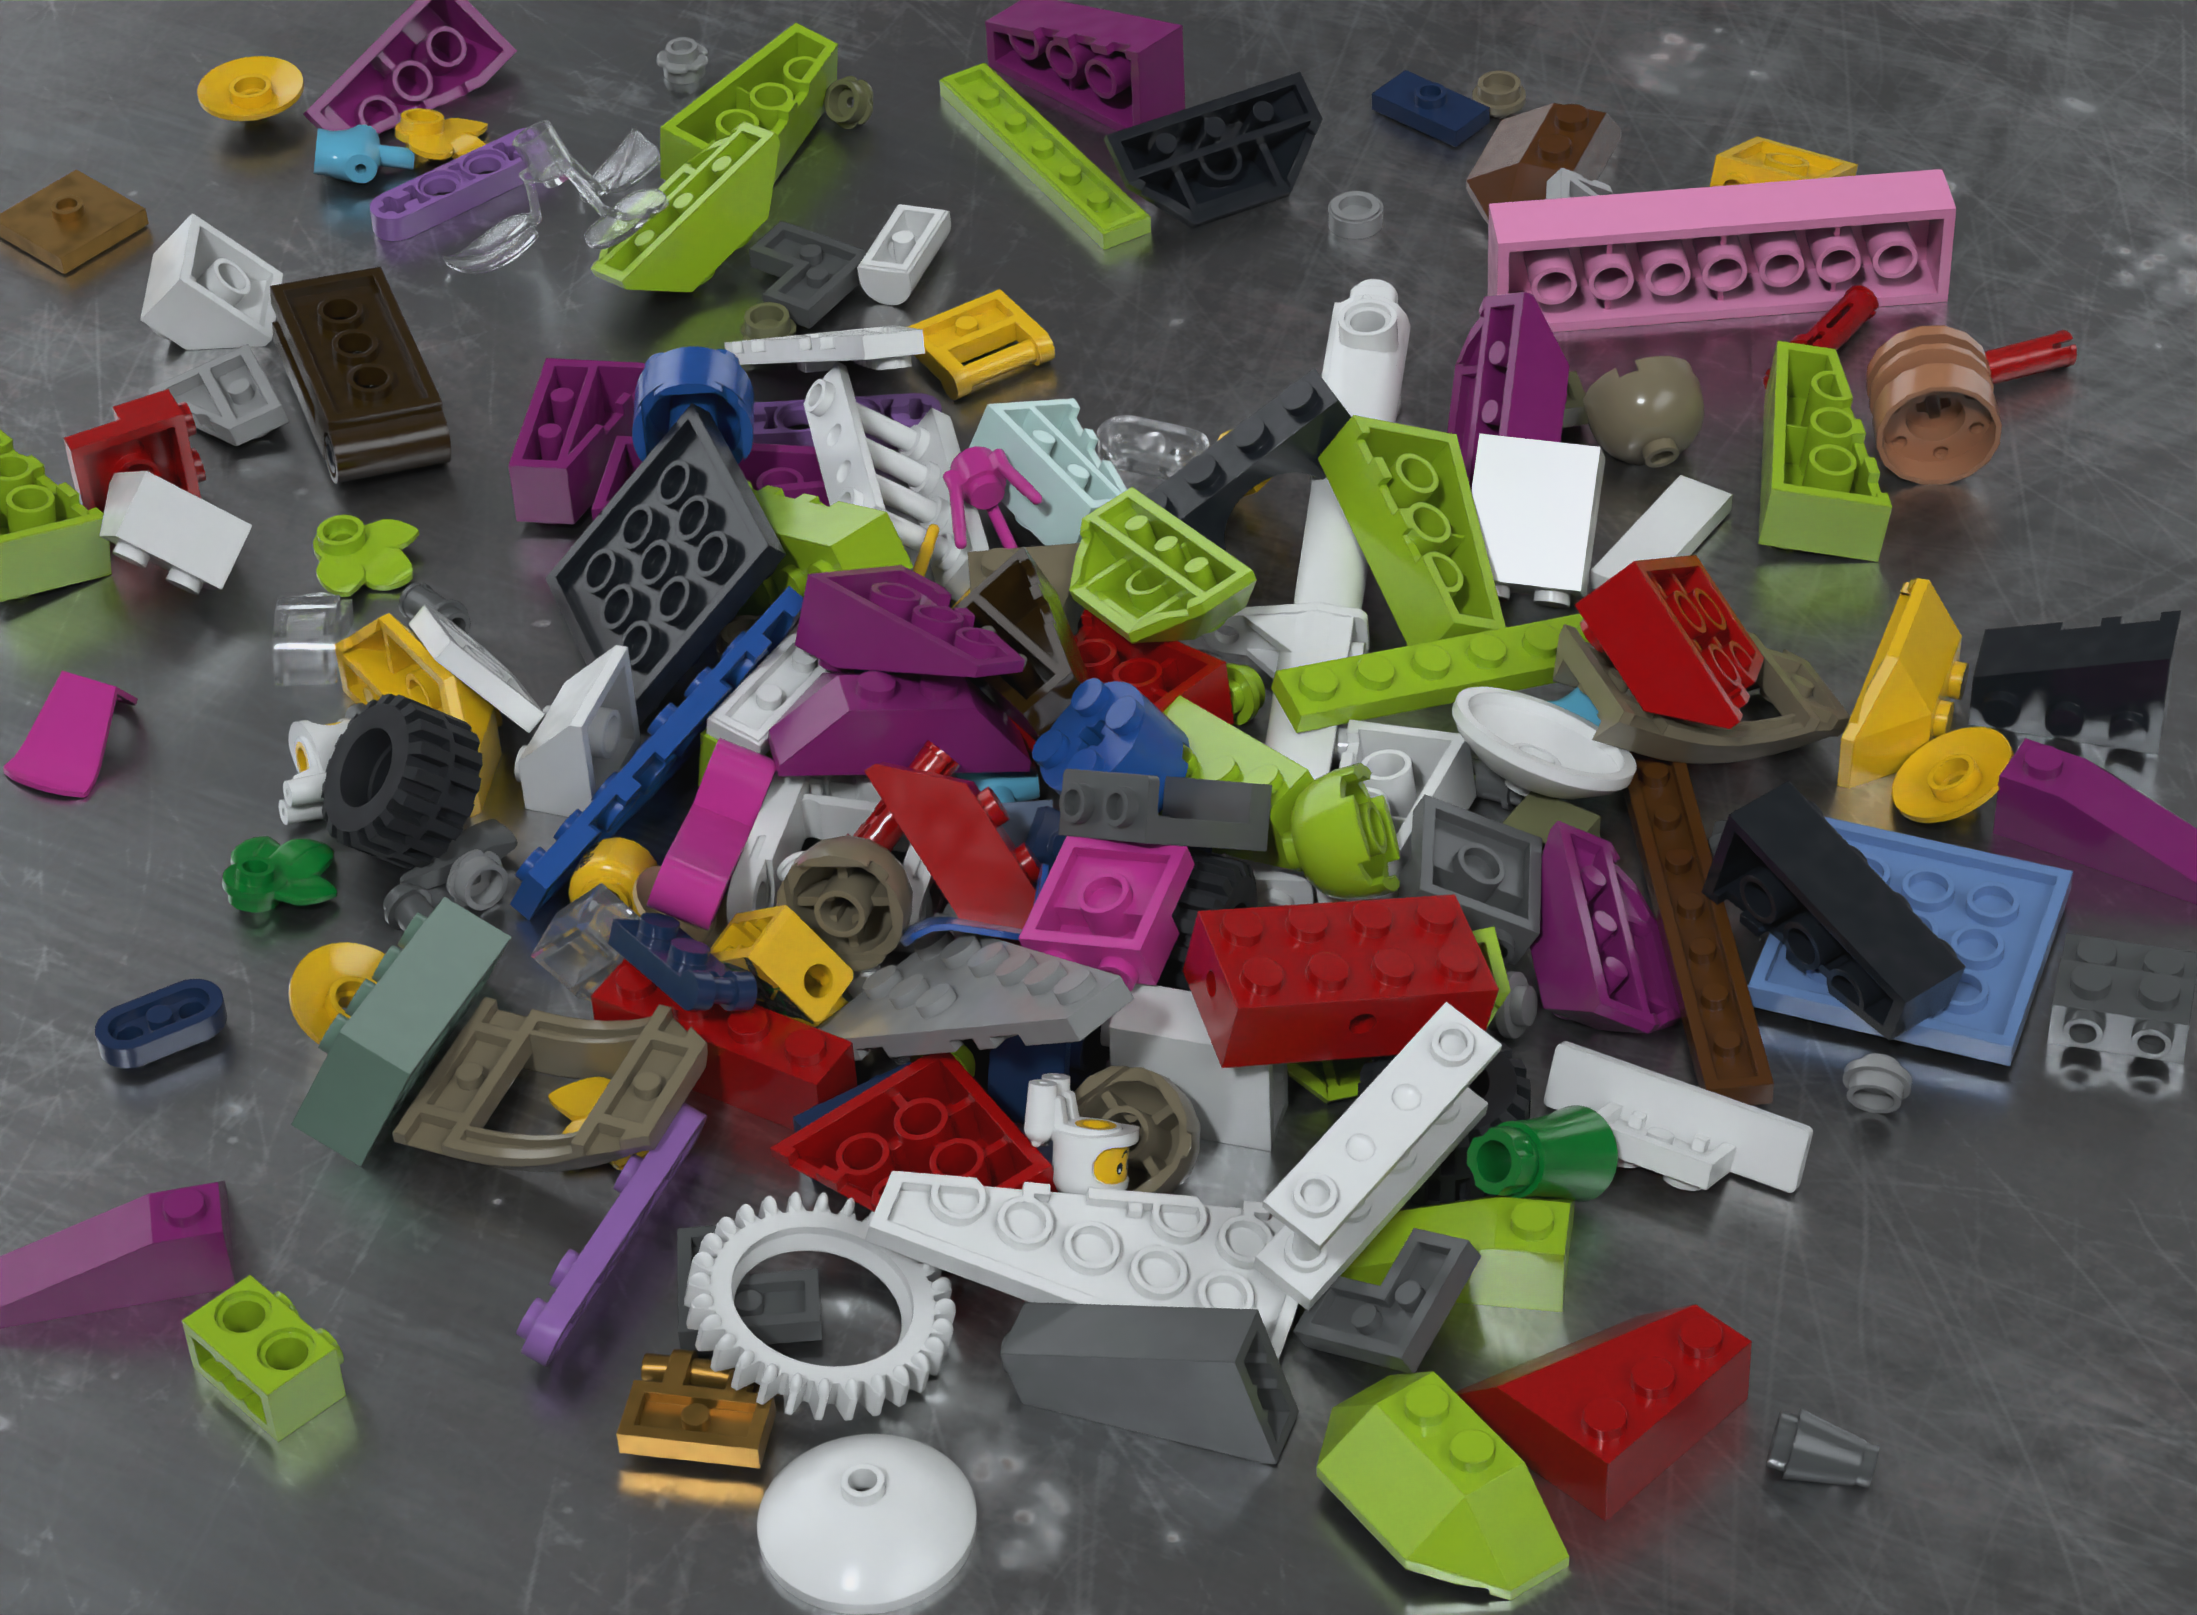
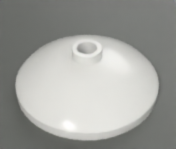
M1471 687L1459 692L1453 704L1452 716L1461 736L1489 769L1506 779L1505 785L1509 789L1526 797L1531 791L1560 799L1610 795L1629 786L1636 772V761L1629 751L1592 740L1598 729L1597 725L1545 700L1501 688Z
M861 1434L838 1438L818 1445L799 1455L773 1479L762 1498L758 1511L757 1534L759 1548L764 1563L773 1578L785 1590L803 1602L827 1611L843 1614L862 1615L894 1611L913 1605L936 1593L948 1584L964 1566L971 1554L977 1534L975 1497L967 1478L954 1462L943 1453L922 1442L887 1434Z

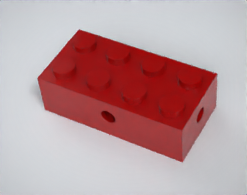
M1455 894L1198 911L1183 968V973L1221 1068L1398 1055L1445 1002L1449 1003L1486 1032L1499 992V988Z

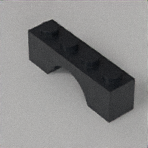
M1313 368L1145 496L1226 551L1224 538L1226 524L1239 500L1259 483L1280 474L1305 473L1322 480L1325 479L1326 475L1318 457L1349 421L1351 415L1317 370Z

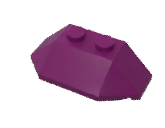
M1527 292L1485 296L1478 310L1480 317L1469 331L1455 364L1447 433L1457 434L1471 490L1479 433L1561 442L1570 365L1534 295Z
M880 671L822 673L769 729L768 743L778 776L866 775L864 770L881 762L908 767L927 740L960 765L954 773L1030 772L1031 759L1018 728L968 677Z
M1557 820L1550 829L1542 854L1540 934L1530 946L1543 1009L1549 1010L1561 1019H1572L1597 1030L1649 1034L1675 1026L1681 1019L1657 921L1636 884L1617 865L1621 858L1611 842Z

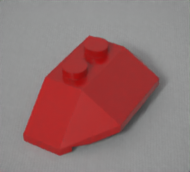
M886 762L876 763L864 770L958 918L1023 929L1033 908L1041 864L1025 842L1018 847L1012 842L1002 826L1010 820V817L993 790L988 786L980 792L974 781ZM989 936L995 939H999L1005 942L1022 946L1019 940Z

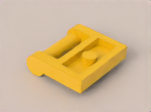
M1001 289L908 326L909 328L923 329L925 354L914 356L941 381L943 389L952 400H957L971 394L972 387L1029 363L1039 366L1053 360L1055 357L1054 345L1049 334ZM1014 341L1019 342L1015 345L995 352L991 355L983 357L967 365L963 366V364H961L973 358L986 354L990 351L1001 349L1005 347L1007 344H1010Z

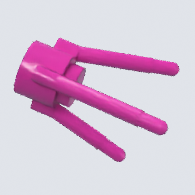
M980 446L965 449L953 459L950 470L943 474L944 482L949 490L952 528L955 546L958 549H964L967 546L964 501L977 509H986L1003 548H1018L998 505L1005 494L1006 479L1033 504L1038 505L1043 499L1042 495L1009 463L1003 449H995L993 452L986 447Z

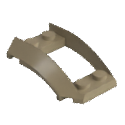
M1564 624L1559 634L1553 682L1573 688L1578 687L1580 691L1590 698L1598 710L1597 716L1601 720L1592 740L1665 761L1690 764L1731 763L1751 760L1803 747L1828 737H1838L1844 732L1850 719L1848 712L1807 660L1786 649L1782 653L1768 649L1756 634L1748 631L1747 633L1763 655L1764 661L1756 682L1749 686L1746 691L1749 692L1760 688L1759 693L1761 696L1773 703L1782 716L1756 721H1741L1731 729L1643 711L1606 652L1601 653L1590 643L1585 642L1575 627Z
M484 997L392 1132L394 1142L495 1168L528 1172L578 1170L619 1160L637 1152L655 1150L706 1068L708 1056L707 1042L692 1027L687 1032L673 1018L672 1007L660 1004L651 1017L625 1021H601L566 1017L532 1009L528 1016L500 1010L498 1009L496 999ZM522 1068L572 1079H585L597 1076L611 1079L577 1132L558 1135H523L483 1129Z

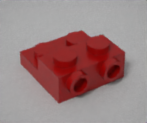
M169 389L113 406L115 421L63 438L75 490L79 493L80 504L88 510L97 507L104 513L109 483L114 473L148 471L201 498L198 483L206 481V474L197 450L191 448L189 437L197 433L195 422L188 404L185 401L177 403Z

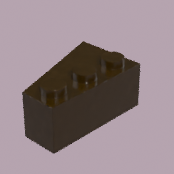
M1023 546L952 609L967 608L975 615L973 628L993 631L1025 659L1023 672L968 678L1028 735L1037 741L1042 734L1051 729L1057 718L1071 704V698L1076 688L1081 683L1090 679L1057 592Z

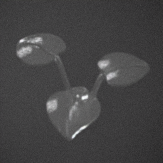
M549 120L534 123L521 131L512 142V145L527 167L519 173V176L526 187L530 207L529 213L515 214L505 218L479 236L462 251L450 256H442V258L452 269L467 274L487 273L509 264L524 253L539 236L534 227L542 221V214L535 182L543 183L546 188H554L568 179L579 190L578 195L581 201L589 202L596 212L602 216L585 232L584 241L592 249H605L619 244L640 230L648 219L655 217L666 209L669 205V200L662 191L653 188L633 191L622 198L613 208L606 206L600 198L607 196L610 192H623L640 182L660 163V152L638 129L632 127L630 133L617 149L591 175L570 154Z

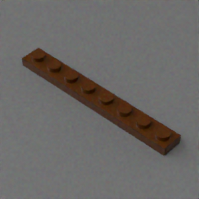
M1629 751L1636 761L1637 769L1630 785L1622 790L1699 1087L1748 1105L1770 1104L1773 1102L1774 1082L1725 903L1723 901L1717 905L1702 893L1713 859L1686 763L1660 760Z

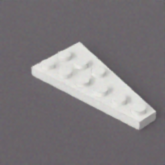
M895 325L724 342L725 349L736 355L740 365L797 362V370L804 371L805 373L829 371L837 361L854 360V364L876 370L912 367L911 355L925 354L923 329Z
M892 1171L869 1224L865 1239L866 1242L1028 1302L1258 1309L1278 1361L1299 1304L1254 1268L1255 1256L1284 1226L1281 1221L1262 1207L1263 1202L1244 1200L1241 1208L1204 1205L1198 1196L1091 1187L1088 1188L1087 1194L1083 1195L1051 1192L1050 1184L1024 1182L1022 1189L983 1186L974 1177Z

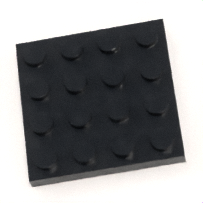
M691 403L547 575L545 580L587 666L615 645L628 647L638 724L640 726L651 713L658 709L663 698L687 670L698 662L704 650L722 629L734 620L740 608L763 581L774 573L778 564L787 554L710 412Z

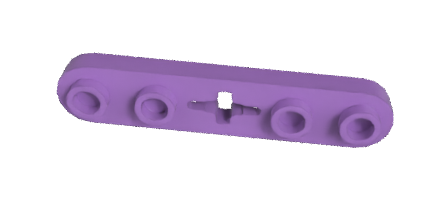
M683 1103L655 1150H649L644 1159L635 1153L632 1154L613 1188L620 1195L582 1252L578 1253L570 1248L565 1253L549 1282V1285L556 1289L548 1302L537 1297L524 1315L516 1331V1335L526 1340L521 1350L522 1354L545 1367L552 1362L690 1153L708 1116Z

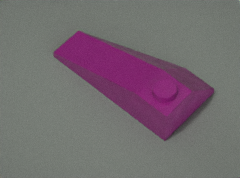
M415 0L303 115L317 129L339 131L365 124L374 128L378 135L395 128L396 124L401 122V113L403 111L416 108L434 110L481 88L517 50L468 0Z
M902 565L808 574L795 646L817 657L818 664L827 670L848 673L858 669L977 678L1023 672L1025 662L1024 658L993 631L973 628L975 615L967 608H955V610L950 608L949 604L952 594L944 587Z
M225 1180L146 1194L0 1256V1329L228 1290L236 1283Z

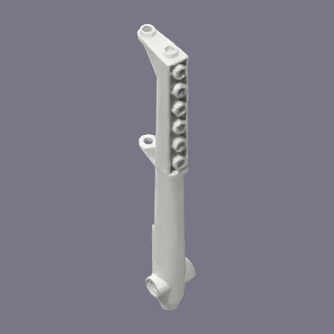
M1367 279L1360 282L1351 289L1349 299L1341 303H1334L1322 378L1351 417L1357 415L1395 423L1396 417L1402 409L1401 389L1411 326L1407 314L1397 304V291L1391 284L1380 279ZM1310 475L1311 492L1293 604L1245 607L1228 618L1223 625L1233 627L1237 630V634L1228 636L1215 630L1202 635L1204 641L1217 651L1247 655L1272 679H1274L1277 670L1369 653L1368 615L1361 610L1369 564L1327 477L1322 480ZM1273 693L1265 745L1307 768L1314 780L1335 769H1339L1342 752H1346L1348 745L1346 735L1347 724L1296 733ZM1225 853L1221 855L1244 861L1251 865L1256 881L1258 907L1318 903L1316 888L1310 884L1303 871H1294L1231 857Z

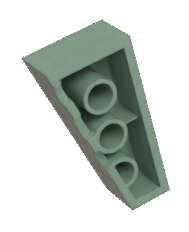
M445 896L428 917L417 912L399 940L398 946L403 948V950L394 945L388 949L372 976V979L377 984L365 979L345 1011L347 1015L351 1016L350 1019L339 1013L323 1036L318 1048L327 1053V1056L291 1125L361 1167L372 1151L384 1125L387 1127L390 1125L415 1082L421 1080L446 1038L449 1039L488 982L512 937Z

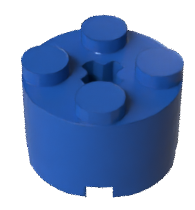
M688 346L676 348L665 353H656L649 357L637 381L634 396L632 440L639 459L642 462L690 404L693 403L710 412L737 464L743 458L745 461L753 445L754 391L752 383L745 370L740 366L736 355L726 349L714 350L706 347Z
M1092 678L1081 683L1076 688L1071 698V704L1057 718L1051 729L1037 739L1033 746L1032 757L1040 765L1044 781L1059 795L1062 792L1063 773L1066 769L1158 776L1160 780L1159 813L1163 810L1166 776L1186 777L1189 764L1182 759L1183 745L1189 747V741L1186 734L1133 685L1121 681L1103 683L1098 678Z

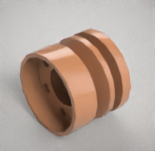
M1945 325L1918 326L1898 333L1877 349L1867 366L1866 391L1869 398V409L1873 416L1872 426L1876 448L1883 464L1898 477L1921 485L1949 484L1971 476L1986 465L2000 445L2002 423L1997 400L1993 393L1994 384L1991 378L1990 365L1982 345L1964 331Z

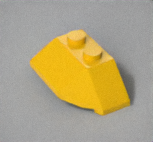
M1915 578L1902 585L1888 625L1841 737L1837 786L1850 789L1897 773L1903 763L1916 750L1932 739L1950 731L1954 713V702L1950 701L1951 698L1962 699L1968 679L1969 663L1959 661L1962 635L1930 580Z
M390 613L377 618L351 636L336 643L334 646L343 692L355 704L363 703L366 705L373 699L379 701L382 695L393 694L397 696L399 694L463 720L472 727L471 732L477 734L480 742L478 752L482 753L483 766L479 772L481 783L479 792L475 796L473 803L475 806L470 818L482 813L502 755L498 727L502 725L500 711L435 661L417 635Z

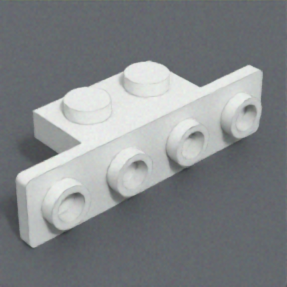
M1563 1041L1555 1048L1544 1095V1104L1556 1110L1567 1106L1580 1105L1599 1113L1607 1121L1615 1136L1618 1149V1167L1636 1168L1640 1166L1662 1174L1663 1180L1669 1185L1688 1191L1707 1190L1729 1172L1788 1193L1794 1192L1800 1186L1813 1136V1130L1810 1126L1569 1041Z

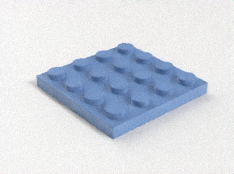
M1825 817L1828 823L1849 845L1856 847L1863 853L1869 866L1888 886L1906 898L1913 912L1938 938L1945 940L1953 948L1958 959L1966 966L1950 1004L1895 1037L1894 1040L2010 1066L2071 892L2073 871ZM1769 933L1748 984L1753 1007L1884 1037L1829 993L1827 977L1816 969L1803 973L1786 960L1785 944Z

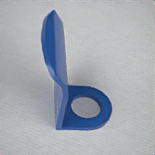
M1041 864L1033 906L1048 877L1049 864ZM928 917L910 925L901 937L900 942L906 947L930 932L949 930L1019 940L1022 929L955 917Z

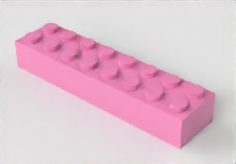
M1943 169L1489 204L1487 296L1518 292L1533 294L1552 332L1829 311L1845 295V292L1854 285H1862L1870 289L1877 297L1878 307L1948 302L1956 206Z

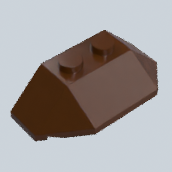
M1551 103L1503 119L1468 175L1466 190L1481 216L1489 225V204L1546 199L1547 181L1561 168L1576 172L1590 181L1598 180L1621 139V128L1606 112L1586 109L1578 104L1564 105Z

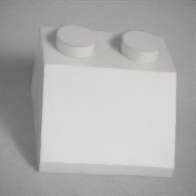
M192 213L153 254L140 320L147 324L158 336L170 339L185 350L240 348L246 344L250 347H263L273 338L272 322L276 320V315L271 305L270 286L281 284L283 273Z
M148 471L114 473L109 483L100 537L116 544L112 552L115 556L141 568H146L150 561L169 571L165 579L167 582L184 591L199 595L202 588L205 590L223 589L253 525Z
M615 645L564 683L552 705L544 707L543 712L545 715L539 721L537 731L529 744L523 745L519 749L515 761V779L517 782H521L525 809L569 817L576 809L583 812L590 805L592 797L604 781L615 771L619 773L632 758L641 742L629 651L626 646Z

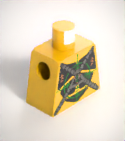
M787 905L735 914L710 948V953L731 971H749L754 975L757 983V999L755 1004L807 1025L818 1027L849 1003L841 995L854 978L853 970Z

